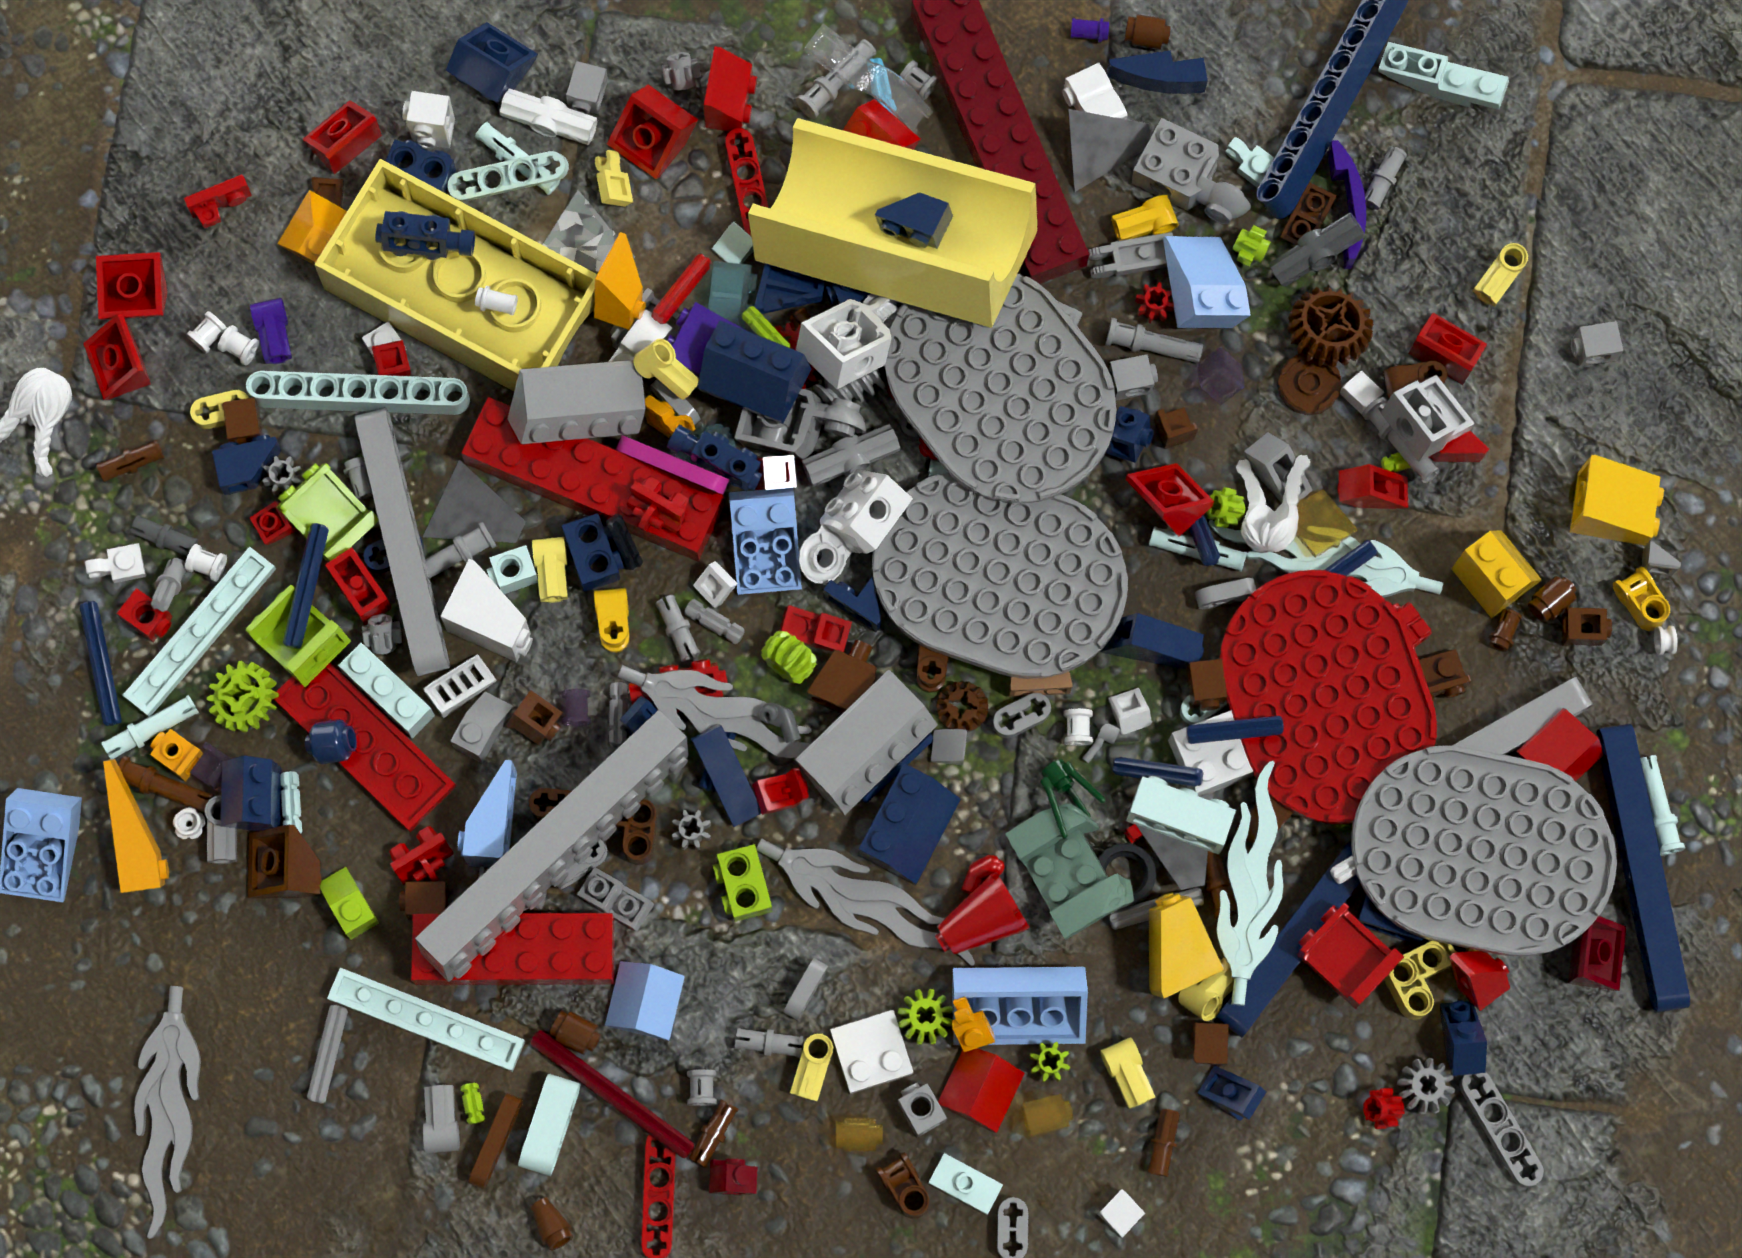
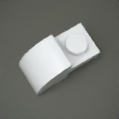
M646 309L642 318L634 323L623 338L609 362L633 360L639 351L656 339H665L672 330V327L667 323L660 324L658 321H655L652 318V312Z

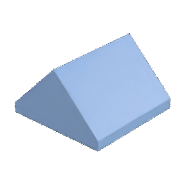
M620 961L605 1026L670 1041L685 976L653 964Z

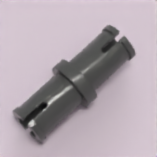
M140 515L136 516L132 524L134 528L130 530L131 535H136L156 543V547L163 550L166 547L185 556H188L194 544H198L197 538H192L175 531L173 526L169 524L163 526Z

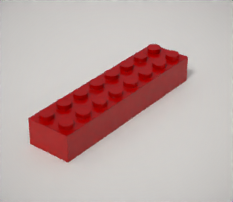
M490 397L487 398L461 453L466 465L585 515L591 516L599 513L602 522H605L608 517L620 514L630 534L699 562L724 507V496L588 438L521 444L508 421L511 406ZM648 476H651L660 481L662 490L659 495L667 500L673 492H679L688 498L683 522L676 534L665 527L659 530L650 525L646 531L638 528L641 519L632 514L634 509L626 505L631 494L630 488L635 481L641 484Z

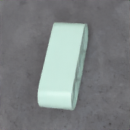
M552 1074L547 1075L520 1155L519 1167L547 1176L552 1175L577 1101L581 1083Z

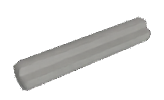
M1198 887L1179 892L1181 896L1191 897L1195 907L1204 904L1203 893ZM1156 899L1124 907L1109 914L1111 927L1116 930L1148 921L1149 908L1157 905Z
M331 1005L329 1007L307 1095L308 1100L312 1102L324 1103L326 1101L348 1013L347 1009L343 1006Z

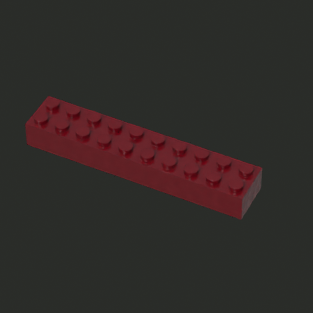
M912 0L911 17L976 167L1036 184L1037 233L1020 267L1023 276H1027L1042 284L1087 267L1089 259L1088 249L979 0Z

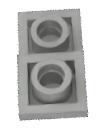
M596 867L593 868L577 894L602 912L613 913L615 920L636 932L654 906L651 900L629 889L622 882Z

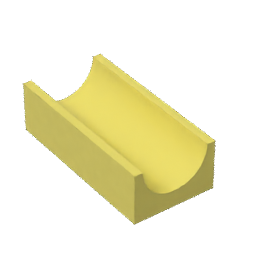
M797 118L793 126V145L788 171L776 201L771 208L752 204L748 212L755 261L992 328L1037 233L1036 184ZM920 192L948 202L953 217L938 249L928 245L926 248H922L910 242L906 237L900 235L898 237H891L883 233L875 217L877 209Z
M379 159L314 264L324 290L384 322L389 321L393 327L512 391H515L520 369L558 366L572 337L595 308L596 273L382 159ZM385 211H403L409 214L437 215L442 218H449L450 231L460 233L462 229L475 231L474 253L471 257L459 255V252L448 251L447 258L440 257L436 260H429L424 255L416 254L396 256L392 252L383 251L382 243H376V227L378 223L383 224ZM398 243V244H396V246H403V245H405V244H403V243ZM429 247L428 249L434 250L436 247ZM490 286V290L517 295L518 301L514 315L490 309L481 311L480 307L475 306L478 288Z

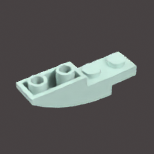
M1388 42L1378 69L1380 73L1405 86L1469 108L1471 103L1499 110L1509 83V77L1450 63L1448 62V56Z

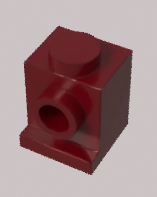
M712 1159L710 1161L709 1193L735 1196L756 1194L758 1167L745 1165L746 1160Z

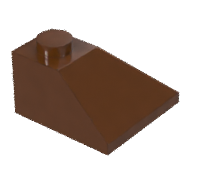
M289 824L249 833L248 898H302L320 894V860L295 825Z

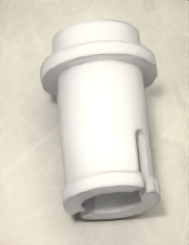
M490 286L485 288L479 287L475 298V306L480 307L481 311L490 309L513 316L517 307L518 296L490 290Z

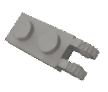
M1169 232L1111 242L1110 245L1089 249L1088 260H1100L1112 256L1113 264L1096 266L1091 269V278H1105L1114 274L1119 276L1166 268L1167 261L1163 238L1165 236H1173V233Z

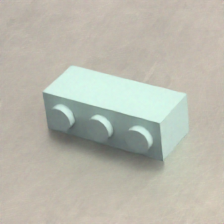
M362 643L338 665L343 675L411 739L435 716L431 707Z
M1150 776L1149 778L1142 777L1126 821L1219 854L1224 847L1236 810L1229 808V804L1222 800H1207L1199 797L1198 793L1188 788L1176 789L1168 786L1165 780Z

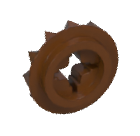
M955 681L945 687L938 697V717L949 729L973 731L987 717L988 698L983 693L981 687H977L969 681ZM966 694L967 704L975 709L965 710L962 718L959 719L958 707L953 706L951 703L960 702L961 698Z

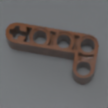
M539 788L535 790L529 798V807L534 818L541 821L555 808L552 806H557L559 800H563L572 791L552 788ZM544 799H548L552 806H548L546 812H541L537 804H542ZM642 799L639 802L641 805L639 809H646L651 812V818L647 822L638 823L631 816L628 819L623 817L615 825L617 827L616 831H624L623 851L626 859L634 865L648 863L654 853L657 812L653 803L646 799ZM635 841H642L647 844V850L644 854L636 856L629 852L630 845Z

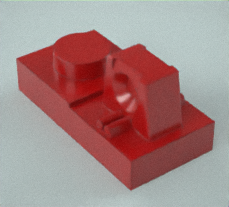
M243 174L187 196L184 200L192 217H197L205 229L222 222L218 208L238 206L244 203L246 198L251 197L252 194Z

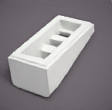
M477 654L423 688V690L442 717L445 718L497 680ZM474 666L484 678L481 682H478L470 671ZM463 674H465V676L473 685L469 689H467V687L459 678ZM453 681L462 692L458 696L449 686ZM444 689L451 700L445 702L438 692Z

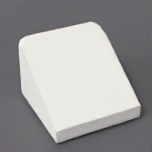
M1362 371L1349 380L1340 390V395L1361 414L1371 402L1384 394V391Z
M1139 688L1108 698L1122 734H1127L1152 724L1150 709Z
M1121 1189L1100 1211L1098 1216L1123 1238L1145 1213Z

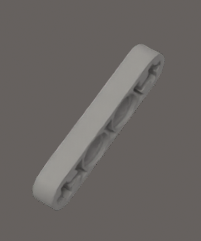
M1487 1072L1462 1075L1459 1081L1461 1093L1511 1178L1521 1187H1530L1539 1183L1543 1177V1166ZM1472 1075L1474 1079L1481 1078L1483 1084L1480 1086V1090L1485 1096L1490 1092L1493 1097L1477 1105L1475 1100L1481 1098L1476 1089L1470 1090L1468 1088V1084L1471 1082L1469 1076ZM1488 1104H1495L1501 1110V1118L1496 1123L1488 1121L1484 1116V1109ZM1505 1133H1512L1518 1138L1519 1146L1514 1152L1506 1151L1501 1145V1138ZM1525 1150L1527 1156L1521 1159L1527 1167L1531 1165L1534 1167L1535 1171L1531 1174L1533 1180H1530L1528 1177L1522 1178L1519 1174L1523 1170L1521 1163L1517 1160L1512 1164L1510 1158L1520 1155Z

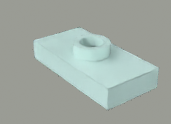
M945 1153L928 1183L988 1215L1003 1184Z

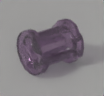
M568 689L562 691V698L565 699V717L562 718V725L580 727L591 724V718L588 717V698L591 697L590 690Z

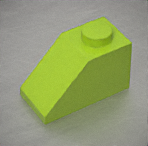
M347 867L321 881L320 889L350 940L379 924Z

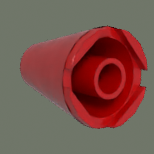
M994 872L937 926L940 932L935 937L944 952L951 949L955 955L1025 932L1030 926L1021 914L998 873Z

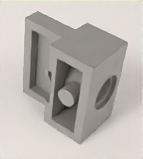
M1437 375L1422 383H1419L1417 380L1395 391L1381 411L1382 416L1418 462L1442 450L1447 442L1470 431L1475 424Z

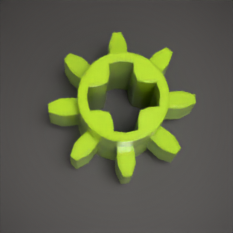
M1253 225L1250 232L1242 228L1232 249L1239 253L1237 261L1249 267L1253 260L1259 263L1262 262L1271 243L1264 239L1266 230Z
M1224 487L1222 491L1214 490L1213 494L1210 495L1214 503L1207 511V518L1215 520V526L1227 528L1229 524L1237 526L1238 521L1243 518L1245 513L1244 497L1236 495V489Z
M1055 1042L1052 1048H1046L1043 1043H1040L1039 1049L1041 1054L1030 1055V1059L1037 1061V1066L1032 1068L1031 1073L1039 1071L1043 1075L1042 1083H1045L1050 1076H1054V1079L1059 1082L1061 1080L1060 1069L1063 1071L1070 1070V1066L1063 1063L1064 1058L1069 1055V1052L1061 1053L1058 1051V1042ZM1048 1054L1050 1058H1057L1058 1061L1054 1066L1055 1070H1052L1050 1066L1043 1067L1042 1063L1045 1060V1055Z

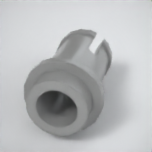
M357 457L345 462L346 468L343 472L348 474L356 498L363 500L371 497L373 494L363 458Z

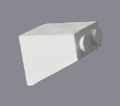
M468 559L442 612L441 618L444 626L449 633L517 662L520 655L525 656L528 653L533 638L530 637L531 633L527 620L474 560Z

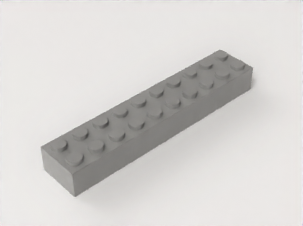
M658 710L415 938L421 955L448 982L454 977L457 979L461 978L471 968L472 964L470 962L479 953L483 956L496 944L494 939L503 931L506 933L511 931L519 923V916L527 908L530 910L534 909L544 899L545 895L543 893L551 885L556 887L566 879L569 874L567 870L576 862L578 864L584 862L593 852L592 847L600 839L605 841L616 831L617 827L615 825L623 817L628 819L633 816L640 808L639 802L647 795H655L664 785L663 780L671 772L676 774L688 762L686 759L688 757L687 736Z

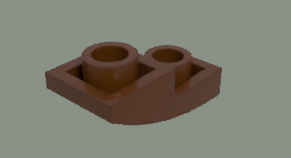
M1309 182L1280 238L1297 246L1298 240L1304 234L1320 229L1337 195Z

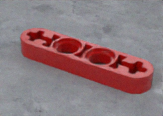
M736 128L731 130L726 136V152L743 229L751 236L749 219L746 218L750 209L744 205V199L749 195H756L762 201L760 206L769 207L753 137L748 130ZM737 138H741V141L745 143V157L739 158L738 147L734 145ZM742 166H750L754 169L755 174L751 179L743 180L737 175L738 169Z
M649 1134L645 1146L641 1245L642 1251L647 1258H667L671 1253L673 1243L676 1153L666 1147L664 1148L663 1158L664 1160L671 1158V1164L668 1165L662 1162L650 1164L651 1157L657 1159L658 1151L656 1147L651 1146L652 1141L655 1142L657 1139ZM659 1168L665 1169L669 1173V1182L660 1188L653 1186L650 1182L651 1173ZM656 1202L664 1203L668 1208V1215L662 1221H654L649 1216V1208ZM648 1225L654 1227L668 1225L667 1233L664 1231L660 1232L661 1242L667 1244L666 1249L660 1250V1255H654L653 1250L647 1248L648 1243L654 1241L655 1232L654 1230L647 1232Z

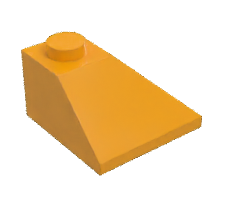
M309 190L277 244L314 265L347 211Z
M620 232L595 278L594 318L630 330L635 319L640 320L642 318L646 302L642 301L643 287L625 233Z

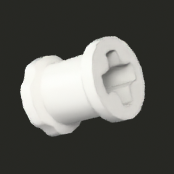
M209 311L204 314L205 319L196 329L186 334L206 354L210 351L209 346L227 329Z
M232 325L222 334L217 348L221 352L228 351L238 357L243 365H248L256 356L260 347V341L256 338L249 339L239 333L237 327Z
M194 544L187 556L185 569L189 572L195 570L208 575L212 581L217 582L224 572L227 555L222 553L216 555L202 550L200 545Z
M1078 708L1064 711V717L1067 718V737L1064 739V744L1084 746L1093 743V737L1090 736L1092 710Z

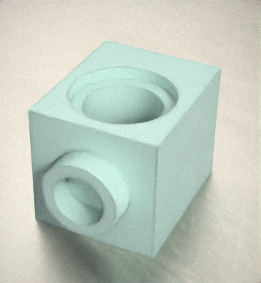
M526 545L489 557L492 564L491 568L486 569L489 578L500 587L504 594L538 583V578ZM509 565H516L520 568L518 574L514 577H506L502 573L505 567Z

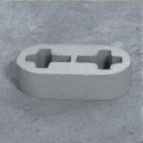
M658 379L650 384V388L660 402L666 401L673 408L675 416L687 415L692 418L694 425L701 420L696 410L686 399L682 400Z
M1245 578L1202 588L1195 592L1199 609H1210L1245 601L1256 590L1253 578Z
M1032 693L1001 708L993 718L992 726L995 733L1002 738L1009 739L1043 723L1051 712L1050 700L1041 693ZM1032 701H1035L1037 705H1044L1041 716H1038L1035 712L1024 715V712L1031 708ZM1006 715L1008 719H1012L1019 715L1020 719L1016 720L1013 723V729L1009 730L1006 726L1002 728L999 726L1002 723V716Z
M813 958L784 1009L785 1014L796 1020L800 1019L829 967L828 965Z
M1007 1198L1001 1203L997 1212V1252L1001 1258H1023L1028 1248V1208L1025 1202L1019 1198ZM1012 1203L1016 1204L1017 1210H1022V1216L1016 1218L1015 1228H1010L1009 1216H1004L1003 1213L1004 1210L1009 1209ZM1010 1232H1015V1242L1022 1246V1249L1017 1250L1013 1257L1009 1256L1008 1250L1003 1249V1244L1009 1242Z

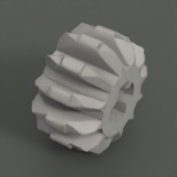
M1432 1058L1426 1059L1424 1067L1419 1059L1412 1062L1413 1069L1407 1066L1402 1069L1403 1074L1408 1079L1402 1078L1397 1081V1085L1407 1088L1398 1096H1402L1403 1099L1408 1096L1411 1100L1406 1106L1409 1110L1414 1108L1416 1104H1419V1115L1426 1114L1428 1107L1433 1114L1438 1113V1103L1445 1107L1450 1104L1449 1099L1444 1094L1450 1095L1455 1092L1453 1087L1445 1085V1083L1453 1079L1452 1074L1443 1077L1440 1073L1445 1069V1065L1441 1063L1433 1069L1434 1062ZM1429 1080L1431 1082L1429 1089L1432 1093L1428 1091L1424 1094L1421 1091L1423 1086L1421 1082Z

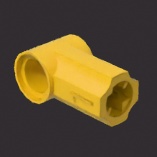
M1168 195L1153 197L1144 202L1141 207L1113 215L1111 219L1113 230L1119 241L1139 238L1151 233L1153 235L1168 233L1179 226Z

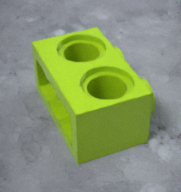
M755 844L717 854L718 864H714L713 869L717 884L724 882L727 895L721 896L725 914H732L734 922L771 913L772 905ZM734 861H741L746 865L747 869L744 874L734 876L728 871L729 865ZM744 892L751 893L755 897L754 904L747 908L739 906L736 902L737 897Z

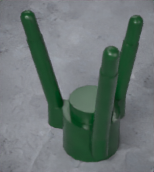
M1063 759L1056 760L1042 771L1044 778L1040 783L1047 793L1061 837L1065 839L1068 837L1053 790H1056L1058 794L1067 792L1074 804L1089 817H1091L1090 813L1072 788L1075 784L1073 778L1100 803H1105L1106 799L1074 769L1070 761L1065 763Z

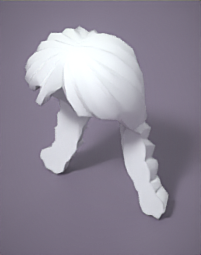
M36 368L29 371L17 383L12 393L9 408L5 412V416L0 420L1 443L2 440L8 438L11 432L14 431L20 418L30 415L35 426V448L33 454L36 473L45 477L52 474V467L48 462L47 456L50 450V436L53 432V427L64 416L72 400V391L67 380L46 368Z
M1299 455L1296 458L1294 466L1287 476L1282 504L1276 511H1273L1266 505L1264 492L1251 470L1249 460H1239L1236 469L1245 480L1249 501L1248 511L1241 526V535L1253 551L1259 553L1279 552L1286 549L1295 538L1299 519L1296 505L1299 502L1298 495L1301 493V476L1310 467V459H1308L1307 455Z

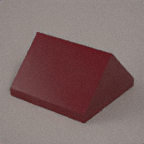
M1598 916L1583 934L1573 940L1568 984L1620 991L1626 926Z

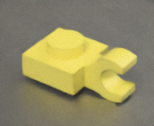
M607 150V158L595 157V166L600 171L596 175L601 202L626 207L633 203L628 173L621 172L619 153Z

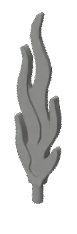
M622 665L617 677L640 686V689L651 698L656 708L681 730H684L686 725L678 716L676 708L686 715L700 734L720 724L725 732L746 736L778 757L796 758L811 745L810 743L795 741L785 743L784 738L767 729L760 718V710L767 704L764 701L750 697H712L698 693L694 688L696 686H704L714 690H731L733 688V685L730 683L717 681L698 671L675 670L659 674L647 673L645 675ZM797 725L800 734H809L811 732L810 727ZM728 738L732 748L742 751L747 750L743 743Z
M761 839L756 848L757 851L778 862V866L787 874L797 894L812 908L818 909L820 904L816 900L811 888L819 893L832 914L842 924L854 930L877 936L879 933L875 927L857 920L854 917L855 914L869 917L885 925L899 939L910 946L942 949L935 937L938 933L917 928L903 918L896 908L907 910L913 916L929 925H939L944 918L932 916L909 894L892 884L880 881L851 879L840 876L832 870L835 867L854 874H868L870 869L867 866L857 864L842 854L828 849L792 850L786 848L783 850L764 839ZM968 950L958 953L970 966H974L975 961Z
M170 986L168 1012H164L160 1024L146 1041L138 1062V1067L144 1070L153 1057L156 1056L154 1064L140 1084L135 1097L134 1107L136 1133L138 1136H143L145 1133V1111L148 1105L152 1117L151 1139L142 1166L144 1182L154 1208L153 1221L147 1235L149 1239L154 1238L158 1233L166 1215L167 1204L162 1168L164 1157L171 1141L174 1144V1153L169 1178L173 1190L176 1193L182 1191L180 1175L190 1149L193 1129L191 1114L180 1080V1071L184 1064L187 1070V1087L190 1096L195 1101L199 1099L198 1082L201 1057L197 1043L187 1027L185 1015L181 1013L183 987Z

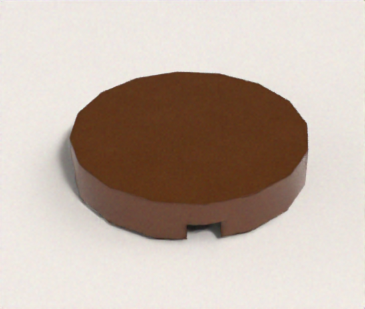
M1297 354L1290 358L1280 371L1277 383L1279 395L1286 406L1296 413L1304 415L1321 414L1331 408L1340 395V371L1336 366L1332 369L1329 362L1325 361L1319 367L1318 359L1313 358L1307 361L1308 354Z

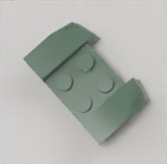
M1068 803L1059 806L1068 837L1065 839L1061 837L1052 808L1039 812L1005 833L1017 856L1026 866L1050 909V914L1065 940L1105 916L1134 902L1131 881L1118 873L1108 877L1083 834L1094 832L1100 827L1081 809Z

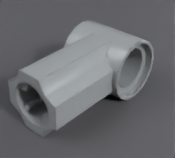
M215 796L207 802L205 807V815L207 817V862L230 864L237 862V829L221 827V820L215 819V811L221 807V796Z
M435 1085L424 1087L426 1123L423 1124V1143L425 1153L459 1151L460 1136L458 1121H455L454 1086Z

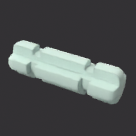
M294 771L283 772L280 775V783L284 789L281 791L282 816L285 818L283 826L295 825L301 834L302 821L299 820V817H301L300 791L297 789L299 786V775Z

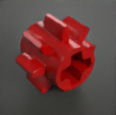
M1160 282L1157 287L1152 288L1145 284L1143 288L1145 296L1137 295L1135 299L1136 303L1142 304L1138 309L1137 315L1144 314L1150 324L1153 319L1158 318L1165 322L1167 317L1165 310L1171 312L1174 309L1173 303L1168 302L1172 297V292H1166L1162 289ZM1152 299L1154 304L1150 305L1149 302Z
M1393 1088L1370 1090V1097L1363 1103L1366 1121L1375 1122V1129L1399 1126L1397 1120L1405 1114L1402 1096L1393 1095Z

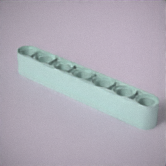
M257 371L251 374L246 382V389L250 397H254L258 406L263 408L370 412L386 407L388 412L457 415L465 412L470 404L466 385L456 378ZM262 384L270 385L267 393L262 395L255 393L258 386ZM298 385L302 387L301 392L295 396L287 394L292 386ZM324 387L334 388V392L328 397L319 395V392ZM356 388L366 389V393L360 398L351 397V393ZM388 389H396L398 391L397 396L393 399L383 398L384 392ZM420 390L430 392V396L425 400L420 401L414 398ZM453 391L462 393V397L455 402L448 401L446 398Z

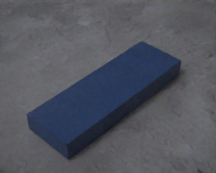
M719 724L691 738L732 826L736 827L762 814L758 801L722 725Z

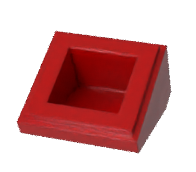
M403 340L372 346L378 375H411Z

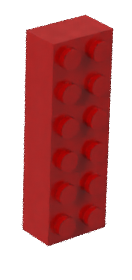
M522 913L519 916V923L507 933L503 931L494 939L496 944L488 953L483 956L479 953L470 962L472 964L471 968L461 978L457 979L454 977L450 982L421 955L415 939L440 914H413L411 980L415 985H614L615 919L613 913Z

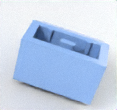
M793 487L729 492L738 595L802 589L798 561L799 549Z
M17 788L6 799L0 865V893L56 902L65 901L79 831L81 797Z

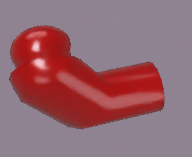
M987 855L971 863L961 891L971 894L980 885L982 878L994 872L1001 875L1005 868L1004 862L998 859L996 855Z

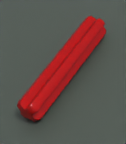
M698 254L653 309L652 318L655 321H658L660 324L667 323L710 269V258L705 257L703 254Z

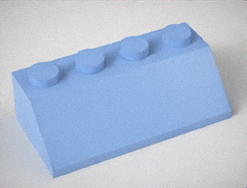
M1085 967L953 968V1020L956 1019L954 1012L957 1011L953 1000L966 997L973 1013L983 1010L994 1032L995 1043L988 1045L1054 1044L1055 1042H1058V1044L1086 1043L1088 988ZM953 1031V1045H960Z

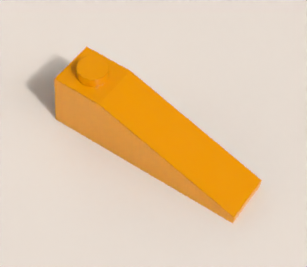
M116 760L103 761L120 892L161 888L165 885V879H169L167 859L162 860L161 851Z

